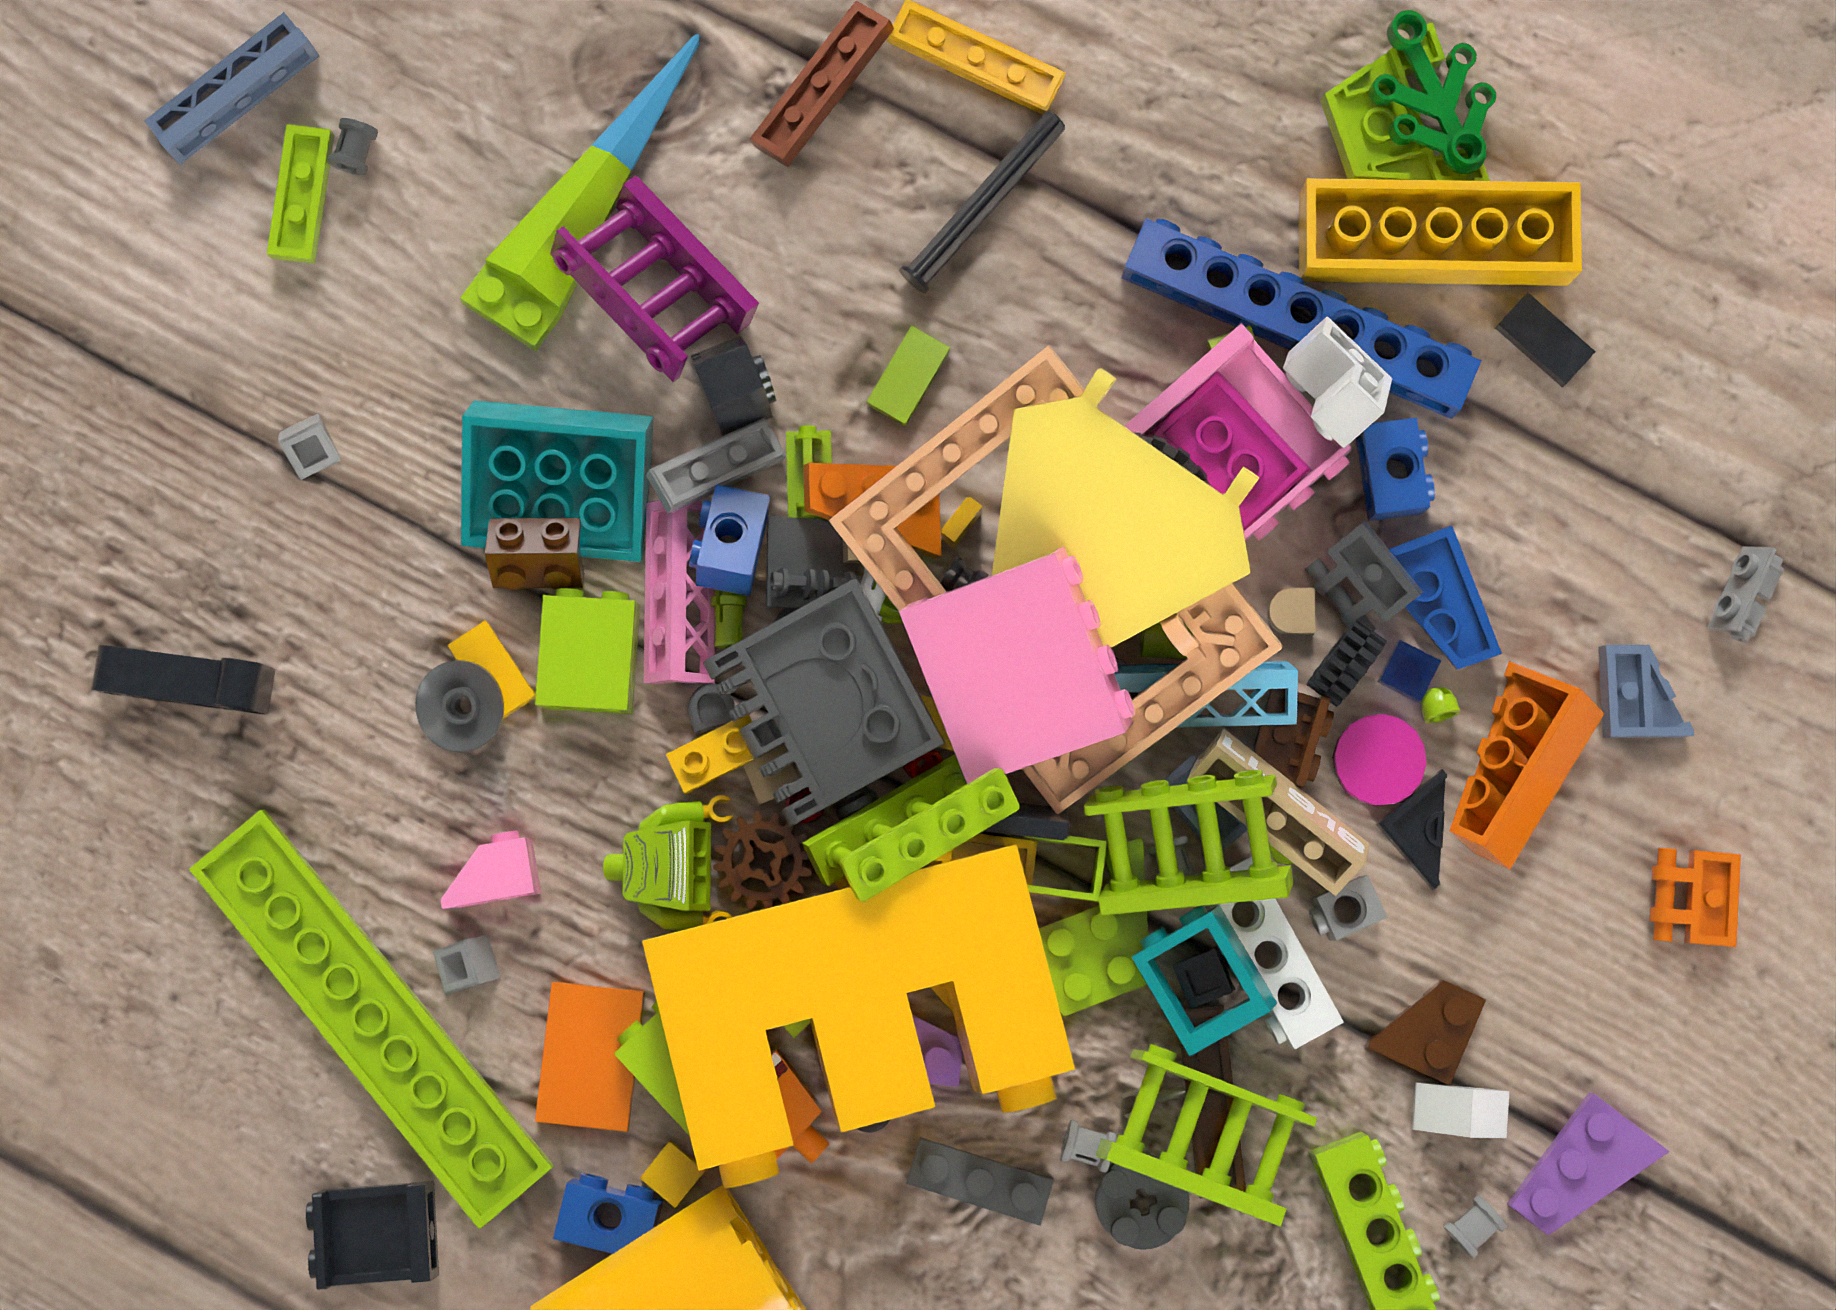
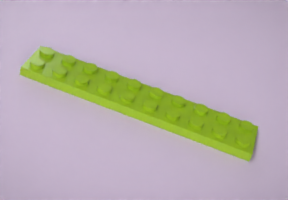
M259 810L189 868L206 892L479 1230L555 1167L266 810Z

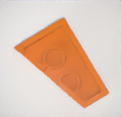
M807 463L803 466L805 512L830 520L896 466ZM939 494L897 526V529L913 549L919 550L922 555L933 559L942 556Z

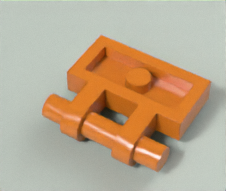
M1658 848L1657 866H1652L1651 880L1656 881L1655 907H1650L1649 921L1654 922L1653 940L1672 942L1673 924H1685L1684 943L1737 947L1741 854L1691 850L1689 851L1688 868L1676 867L1677 849ZM1675 882L1687 883L1686 910L1674 909Z

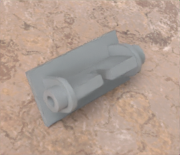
M1742 547L1740 554L1732 565V572L1722 595L1715 603L1714 613L1707 628L1710 630L1731 631L1729 636L1743 643H1747L1750 636L1754 637L1756 635L1766 607L1756 602L1755 597L1758 595L1763 599L1770 600L1784 571L1781 567L1783 559L1774 555L1777 549L1773 547Z

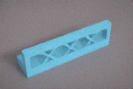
M1288 661L1263 662L1227 689L1235 690L1245 699L1232 714H1219L1208 703L1177 727L1297 724L1298 670ZM1180 663L1118 665V671L1114 675L1120 690L1126 689L1128 692H1142ZM1285 688V713H1265L1255 703L1268 689ZM1242 689L1256 690L1248 696ZM1251 706L1258 712L1244 714ZM1205 707L1212 713L1198 715Z

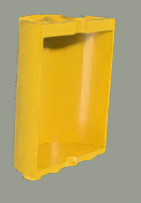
M723 1184L530 1306V1310H807L784 1273L778 1269L772 1260L767 1247L730 1190L724 1188Z

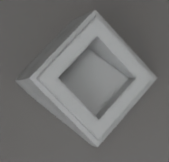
M320 414L309 417L279 432L278 442L300 480L341 461V457Z
M487 935L465 939L433 951L445 995L488 983L500 977L490 939Z

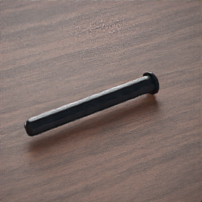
M1049 111L1045 112L908 267L903 265L899 269L901 275L914 288L924 294L929 291L928 283L1064 132L1065 124L1056 114Z

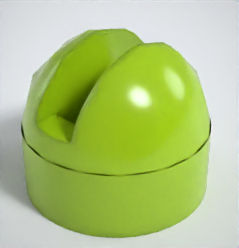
M1445 687L1430 688L1422 696L1421 712L1426 724L1442 722L1461 713L1456 697L1452 691Z

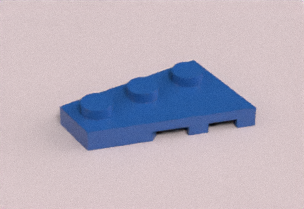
M1452 525L1389 549L1423 591L1420 596L1405 608L1456 670L1502 654Z

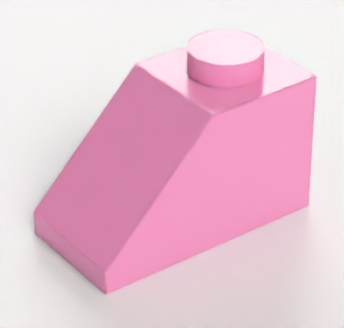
M518 831L491 835L492 843L478 846L440 899L442 909L451 910L540 894L541 889L533 840L526 837L519 838Z

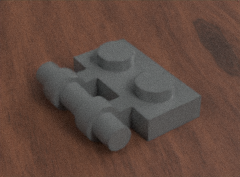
M1366 521L1362 522L1327 550V553L1338 565L1331 572L1320 558L1305 568L1307 573L1316 582L1313 585L1315 590L1321 597L1325 594L1342 616L1339 619L1346 628L1358 619L1375 631V626L1365 615L1370 610L1374 609L1385 623L1423 593L1421 588ZM1346 577L1349 578L1364 597L1357 604L1339 583Z

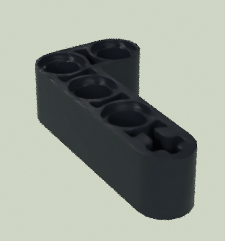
M99 645L91 691L268 715L276 669L262 663L234 658L214 660Z

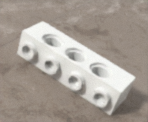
M1252 857L1245 858L1232 865L1230 871L1249 870V866L1253 864ZM1276 899L1247 901L1252 905L1255 912L1253 922L1247 927L1237 925L1232 918V908L1237 902L1204 905L1207 912L1219 905L1221 906L1277 1001L1276 1006L1269 1012L1271 1017L1267 1018L1265 1023L1278 1045L1285 1042L1288 1048L1297 1049L1344 1023ZM1264 941L1273 944L1277 950L1276 962L1269 968L1259 966L1254 956L1256 947ZM1291 982L1298 988L1300 999L1294 1008L1286 1010L1279 1004L1277 994L1282 985Z

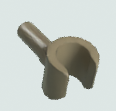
M1183 1084L1159 1090L1154 1105L1185 1096ZM1139 1089L1127 1090L1120 1099L1129 1096L1137 1097ZM1131 1112L1126 1113L1124 1116L1129 1118Z

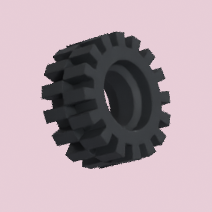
M1356 619L1346 632L1342 634L1337 643L1334 644L1306 685L1319 695L1331 698L1330 703L1335 707L1339 706L1350 694L1351 690L1356 687L1359 680L1367 673L1369 667L1382 652L1387 640Z

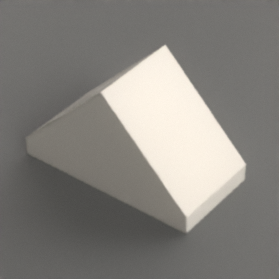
M1415 1082L1412 1129L1470 1138H1507L1509 1091Z

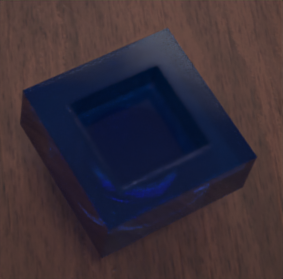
M1399 640L1377 682L1419 703L1422 701L1441 660Z

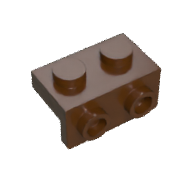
M490 519L485 557L492 588L511 590L519 588H583L585 573L579 545L581 534L580 519Z
M1285 688L1270 689L1264 709L1265 713H1285ZM1297 692V724L1260 725L1252 751L1301 789L1305 787L1307 780L1313 782L1316 778L1321 762V755L1315 754L1320 736L1324 738L1328 736L1334 718V711L1328 710L1331 698L1324 696L1317 698Z

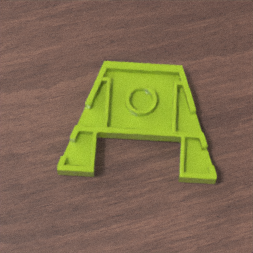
M1433 22L1428 23L1427 33L1421 44L1434 68L1440 66L1446 58ZM1393 47L1390 48L1386 54L1352 74L1326 92L1320 99L1348 179L1490 181L1484 163L1477 171L1471 174H1458L1445 165L1442 155L1435 156L1432 149L1413 141L1407 145H1398L1391 140L1388 133L1389 126L1401 114L1414 116L1419 125L1424 126L1419 112L1393 101L1385 106L1378 105L1371 100L1369 95L1371 84L1382 74L1392 75L1400 84L1410 87L1406 75L1413 73L1403 51ZM1378 85L1382 94H1391L1387 86ZM1398 124V129L1402 134L1410 135V130L1406 125ZM1464 149L1457 150L1460 156L1468 159V154Z
M1138 838L1127 842L1132 875L1137 876L1139 881L1145 880L1144 844L1142 839ZM1106 850L1105 864L1111 879H1113L1110 851ZM1099 905L1039 928L1060 1013L1063 1016L1147 985L1132 959L1133 955L1143 949L1139 941L1148 936L1147 911L1101 915Z

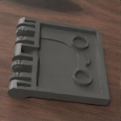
M856 578L703 662L711 680L730 672L741 664L744 665V670L715 686L720 696L731 694L738 690L740 686L752 680L759 695L734 706L729 711L733 721L744 718L763 706L769 712L739 730L753 759L771 752L784 743L786 744L789 752L760 767L759 770L764 778L767 776L772 777L783 771L785 767L793 762L796 763L802 774V778L781 786L777 789V792L773 793L777 804L806 788H809L812 794L781 810L789 827L804 821L832 804L945 744L941 733Z

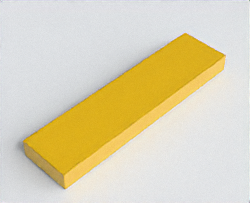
M905 0L893 23L894 30L887 38L888 43L1042 115L1050 110L1066 76V72L911 0Z

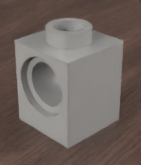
M1368 875L1350 880L1337 896H1334L1327 890L1310 898L1314 906L1313 909L1309 910L1311 921L1320 936L1326 934L1329 941H1337L1388 918ZM1342 896L1349 898L1355 907L1354 917L1347 923L1340 922L1333 912L1336 900Z

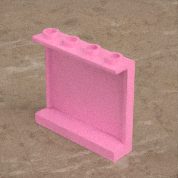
M1241 323L1124 427L1132 432L1141 433L1140 436L1153 438L1150 433L1218 370L1312 469L1290 492L1244 531L1245 541L1253 535L1260 541L1279 524V521L1275 518L1279 512L1288 505L1295 511L1315 493L1310 486L1323 474L1328 480H1331L1350 463L1345 455L1351 451V446L1348 444L1343 448L1334 439L1332 441L1327 440L1317 431L1311 418L1313 406L1289 382L1286 375L1257 344L1253 335Z
M1065 546L1058 548L1052 554L930 599L926 597L915 601L899 611L967 784L994 768L1002 769L1007 774L1125 733L1133 723L1131 717L1135 716V709L1132 699L1126 689L1120 690L1114 675L1118 671L1115 655L1109 645L1103 646L1096 629L1101 626L1098 611L1091 600H1085L1079 585L1083 583L1080 565L1073 555L1068 557Z

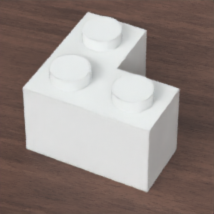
M1329 317L1322 320L1288 352L1283 369L1286 371V377L1300 392L1307 391L1316 400L1311 418L1317 431L1327 440L1332 441L1334 439L1345 448L1385 412L1392 378Z

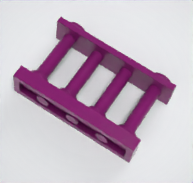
M636 175L623 184L616 209L619 211L617 214L578 241L564 226L556 231L550 255L553 257L558 269L562 273L570 275L646 354L650 365L658 372H663L672 382H675L680 378L688 358L684 350L720 323L728 324L736 334L740 333L750 325L759 302ZM627 228L636 229L650 244L608 273L591 254ZM659 259L666 260L680 276L639 305L622 286ZM688 292H697L711 308L670 338L653 318Z

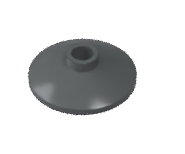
M455 660L440 664L424 677L417 691L415 707L419 725L434 744L445 750L467 752L478 749L488 743L500 728L504 715L502 691L489 671L476 663ZM463 697H467L471 701L472 708L469 713H465L461 709L460 702Z

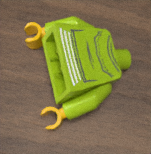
M718 795L712 798L710 803L702 805L700 801L662 805L641 821L638 831L625 834L623 838V853L607 854L603 862V873L606 880L623 881L622 895L624 899L637 902L640 913L666 930L682 931L713 923V920L719 916L732 918L724 910H716L709 916H704L702 912L710 911L711 823L703 822V820L708 818L716 825L729 823L733 816L718 817L713 812V806L717 803H729L731 799L726 795Z

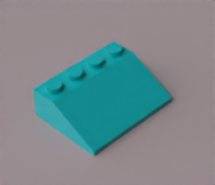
M474 400L462 415L461 546L485 548L489 520L493 518H579L581 522L579 545L582 557L641 562L646 524V503H648L650 485L646 474L652 465L654 416Z

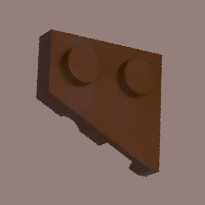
M1439 980L1417 1002L1409 1005L1395 1017L1396 1019L1381 1032L1368 1039L1365 1048L1450 1085L1486 999L1449 982Z

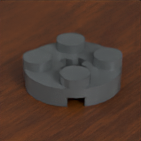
M1144 1153L1146 1155L1159 1159V1157L1154 1156L1149 1153ZM1114 1163L1102 1175L1095 1191V1208L1102 1226L1119 1244L1140 1250L1154 1249L1168 1243L1176 1234H1179L1184 1229L1190 1206L1189 1192ZM1138 1188H1144L1147 1195L1155 1196V1203L1149 1205L1148 1213L1141 1214L1138 1208H1130L1129 1200L1136 1197L1135 1190Z

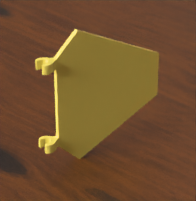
M1100 368L1095 372L1080 397L1014 409L992 575L1052 554L1058 548L1065 546L1068 557L1073 555L1080 565L1083 583L1079 585L1085 600H1091L1098 611L1101 626L1096 629L1103 646L1109 645L1113 647L1251 573L1239 505L1251 491L1259 477L1243 466L1226 493L1218 492L1098 408V404L1116 381L1115 377Z

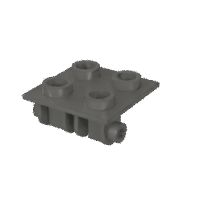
M767 517L766 607L799 609L854 578L858 579L861 584L862 577L856 576V563H843L842 537L829 520Z

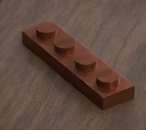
M855 1L749 138L754 147L784 166L789 167L892 33L894 27L891 21L862 3Z

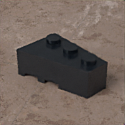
M741 336L691 355L722 436L764 417L766 420L773 417L769 404L777 400L773 392L774 389L762 356L758 355L752 358L749 348Z

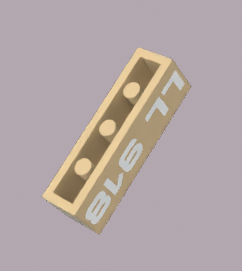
M1223 728L1195 761L1188 779L1202 775H1214L1216 781L1234 779L1236 773L1247 770L1263 771V776L1276 775L1277 786L1273 795L1262 797L1269 844L1334 896H1337L1366 864L1370 843ZM1243 799L1217 802L1247 826Z

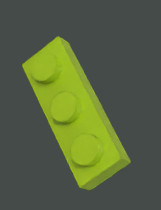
M286 124L266 253L271 259L312 264L316 262L330 170L327 159L329 154H332L335 137L331 129Z

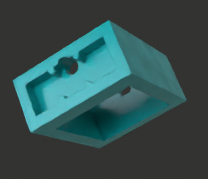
M1220 905L1208 912L1204 906H1198L1181 916L1179 920L1183 926L1169 934L1166 933L1164 927L1149 934L1139 941L1143 949L1132 956L1133 961L1189 1056L1269 1013L1277 1004L1273 994ZM1208 928L1248 998L1194 1027L1154 958Z

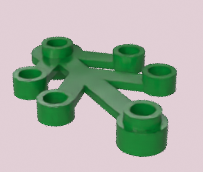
M1412 10L1401 11L1388 25L1387 38L1393 48L1404 52L1423 93L1400 84L1392 75L1382 74L1371 84L1369 88L1370 98L1374 103L1381 106L1388 105L1393 101L1436 119L1443 133L1419 125L1417 119L1410 114L1399 115L1389 126L1388 133L1391 140L1398 145H1407L1413 141L1440 152L1445 165L1453 172L1471 174L1477 171L1486 159V143L1480 132L1488 109L1496 101V91L1490 84L1484 82L1475 84L1469 90L1465 97V103L1469 111L1462 126L1455 113V108L1467 72L1476 62L1477 54L1475 49L1467 43H1459L1451 49L1446 56V65L1449 70L1442 87L1421 44L1427 33V24L1424 18ZM1398 30L1406 31L1409 35V40L1403 38ZM1455 54H1462L1466 58L1467 64L1458 62ZM1378 85L1387 86L1391 94H1382ZM1475 93L1483 94L1486 98V104L1480 103L1476 99ZM1398 124L1406 125L1410 130V135L1402 134L1398 129ZM1456 148L1464 149L1468 154V159L1460 156Z

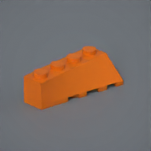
M1509 661L1504 674L1508 679L1503 695L1496 697L1491 711L1495 716L1488 738L1481 739L1476 753L1480 760L1475 775L1468 776L1449 831L1473 853L1510 870L1605 713L1582 689Z

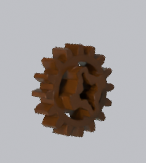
M754 811L753 823L750 824L739 816L736 818L739 827L737 832L734 833L728 829L722 831L729 840L727 846L715 845L714 848L716 852L724 855L722 862L713 865V870L725 871L726 877L718 883L719 887L726 888L731 885L734 887L735 890L730 898L733 902H737L743 896L748 897L747 909L754 910L758 900L763 901L766 909L774 906V899L779 898L783 904L791 903L788 892L792 889L803 893L805 889L798 880L800 876L811 877L813 873L803 867V861L809 860L806 851L801 849L802 843L808 840L807 835L801 834L795 837L792 832L796 825L789 827L788 823L784 827L779 825L780 814L777 812H773L769 822L763 820L760 811ZM757 831H774L781 834L785 839L775 844L763 842ZM742 840L746 848L743 862L733 868V855L737 845ZM753 842L764 853L773 852L776 858L770 862L773 869L771 872L775 878L774 881L770 874H766L763 869H753L752 863L757 860ZM794 854L793 872L788 881L785 882L781 875L784 859ZM751 878L764 880L771 892H755L745 887L742 883Z

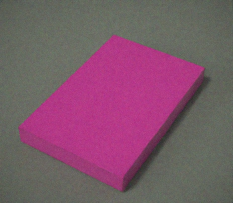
M1218 370L1150 433L1153 437L1155 435L1167 440L1166 443L1177 449L1180 446L1189 453L1190 459L1197 466L1200 465L1206 473L1209 485L1222 494L1226 493L1243 466L1259 477L1251 491L1239 505L1244 531L1312 471L1302 458Z

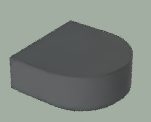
M717 684L700 686L692 693L689 699L688 711L696 736L709 733L733 721L729 711L735 706L731 694L720 696L715 687Z

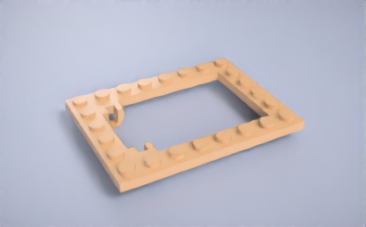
M1050 345L829 520L898 611L915 601L926 597L930 599L944 594L946 590L900 533L897 526L1008 440L1011 436L1014 409L1077 398L1084 392V388ZM1234 582L1160 621L1163 631L1171 643L1187 658L1132 699L1135 716L1131 717L1133 723L1125 733L1022 768L1056 814H1060L1282 649L1283 645ZM1183 622L1186 624V626H1187V627L1190 629V631L1193 633V636H1192V635L1190 634V632L1186 629V627L1184 626Z

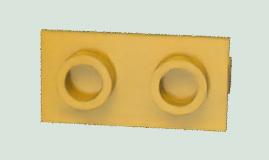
M750 715L737 721H731L666 754L684 794L755 760L739 733L741 728L753 722Z

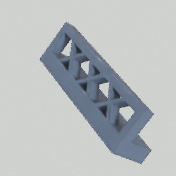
M283 12L149 116L144 122L157 136V140L166 151L181 165L318 58L319 54L299 27H296L285 12ZM287 29L289 34L270 48L271 40ZM245 60L253 61L246 68H244L237 75H235L236 67L238 65H240ZM209 88H219L201 102V94ZM174 115H183L165 131L160 127Z

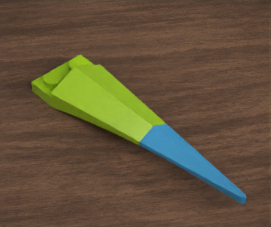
M699 34L694 35L485 259L486 264L460 297L462 305L535 352L538 350L562 317L577 285V282L570 275H566L558 269L553 257L550 255L556 231L564 226L578 241L609 219L619 199L623 184L628 181L657 122L699 46Z

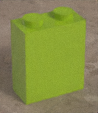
M560 588L556 589V596L543 595L535 696L536 706L547 710L633 714L640 606L635 600H629V593L603 591L601 598H586L582 590Z

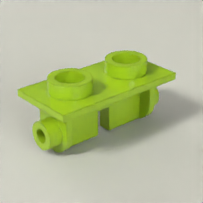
M813 425L799 426V431L786 432L788 517L824 519L805 512L803 466L807 463H832L831 430L817 431V427Z

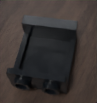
M434 1181L323 1189L312 1194V1202H308L306 1206L307 1229L309 1231L313 1230L314 1249L310 1250L308 1255V1271L311 1279L316 1278L317 1290L328 1289L338 1285L411 1280V1283L429 1282L439 1276Z

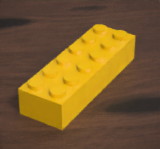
M1307 178L1299 193V277L1305 282L1568 286L1582 272L1581 182Z

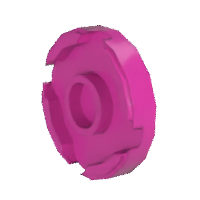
M1386 714L1365 716L1348 725L1337 739L1332 756L1333 766L1343 790L1357 801L1373 806L1395 804L1410 796L1421 783L1427 764L1425 747L1416 730L1402 719Z

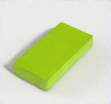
M911 325L866 401L867 406L906 427L950 353L951 347Z

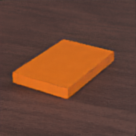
M551 982L535 1122L629 1131L635 1076L614 1053L622 1046L617 1041V1038L636 1020L642 1024L645 991Z

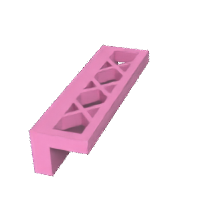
M660 500L646 503L645 684L660 685L675 682L704 685L715 684V679L711 680L703 665L704 661L715 655V607H711V597L715 596V589L696 586V583L694 584L687 574V561L690 559L694 540L702 541L705 528L701 527V533L696 539L687 528V512L701 513L703 504L701 501H696L670 514L666 512ZM692 600L700 610V623L694 629L686 619V607ZM691 646L700 656V673L685 672V653Z

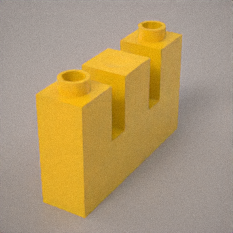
M1017 844L919 869L864 902L856 899L851 887L642 941L698 1171L719 1166L724 1188L754 1183L779 1174L780 1171L774 1150L794 1145L765 1030L810 1019L835 1123L841 1132L935 1107L907 993L945 983L971 1088L982 1095L996 1091L1002 1113L1039 1106L1057 1099L1051 1076L1075 1070Z

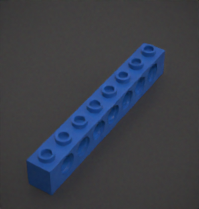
M1147 218L1145 219L1125 264L1121 279L1231 326L1237 327L1241 323L1245 327L1250 326L1255 336L1288 350L1295 347L1322 320L1329 317L1335 324L1348 326L1353 333V341L1392 378L1389 393L1450 419L1462 409L1482 361L1472 357V352L1468 348L1456 343H1447L1446 345L1430 339V334L1426 330L1414 325L1402 327L1388 321L1389 317L1385 313L1375 308L1364 307L1363 310L1346 303L1347 299L1335 291L1323 289L1319 292L1305 286V281L1295 274L1289 272L1277 274L1263 268L1264 264L1253 256L1239 254L1237 257L1221 250L1222 246L1218 242L1210 238L1198 236L1195 239L1180 233L1181 229L1168 220L1156 219V221H1152ZM1170 254H1179L1187 260L1188 267L1183 270H1174L1167 265L1165 257ZM1213 271L1222 272L1227 276L1229 285L1224 288H1216L1208 282L1207 274ZM1253 289L1264 290L1269 295L1271 303L1265 306L1256 305L1250 300L1248 292ZM1296 306L1306 308L1312 316V322L1307 324L1296 322L1291 316L1290 309ZM1386 342L1390 344L1394 349L1395 358L1387 360L1379 357L1375 352L1374 343ZM1425 359L1432 362L1436 368V376L1425 377L1420 374L1416 361Z

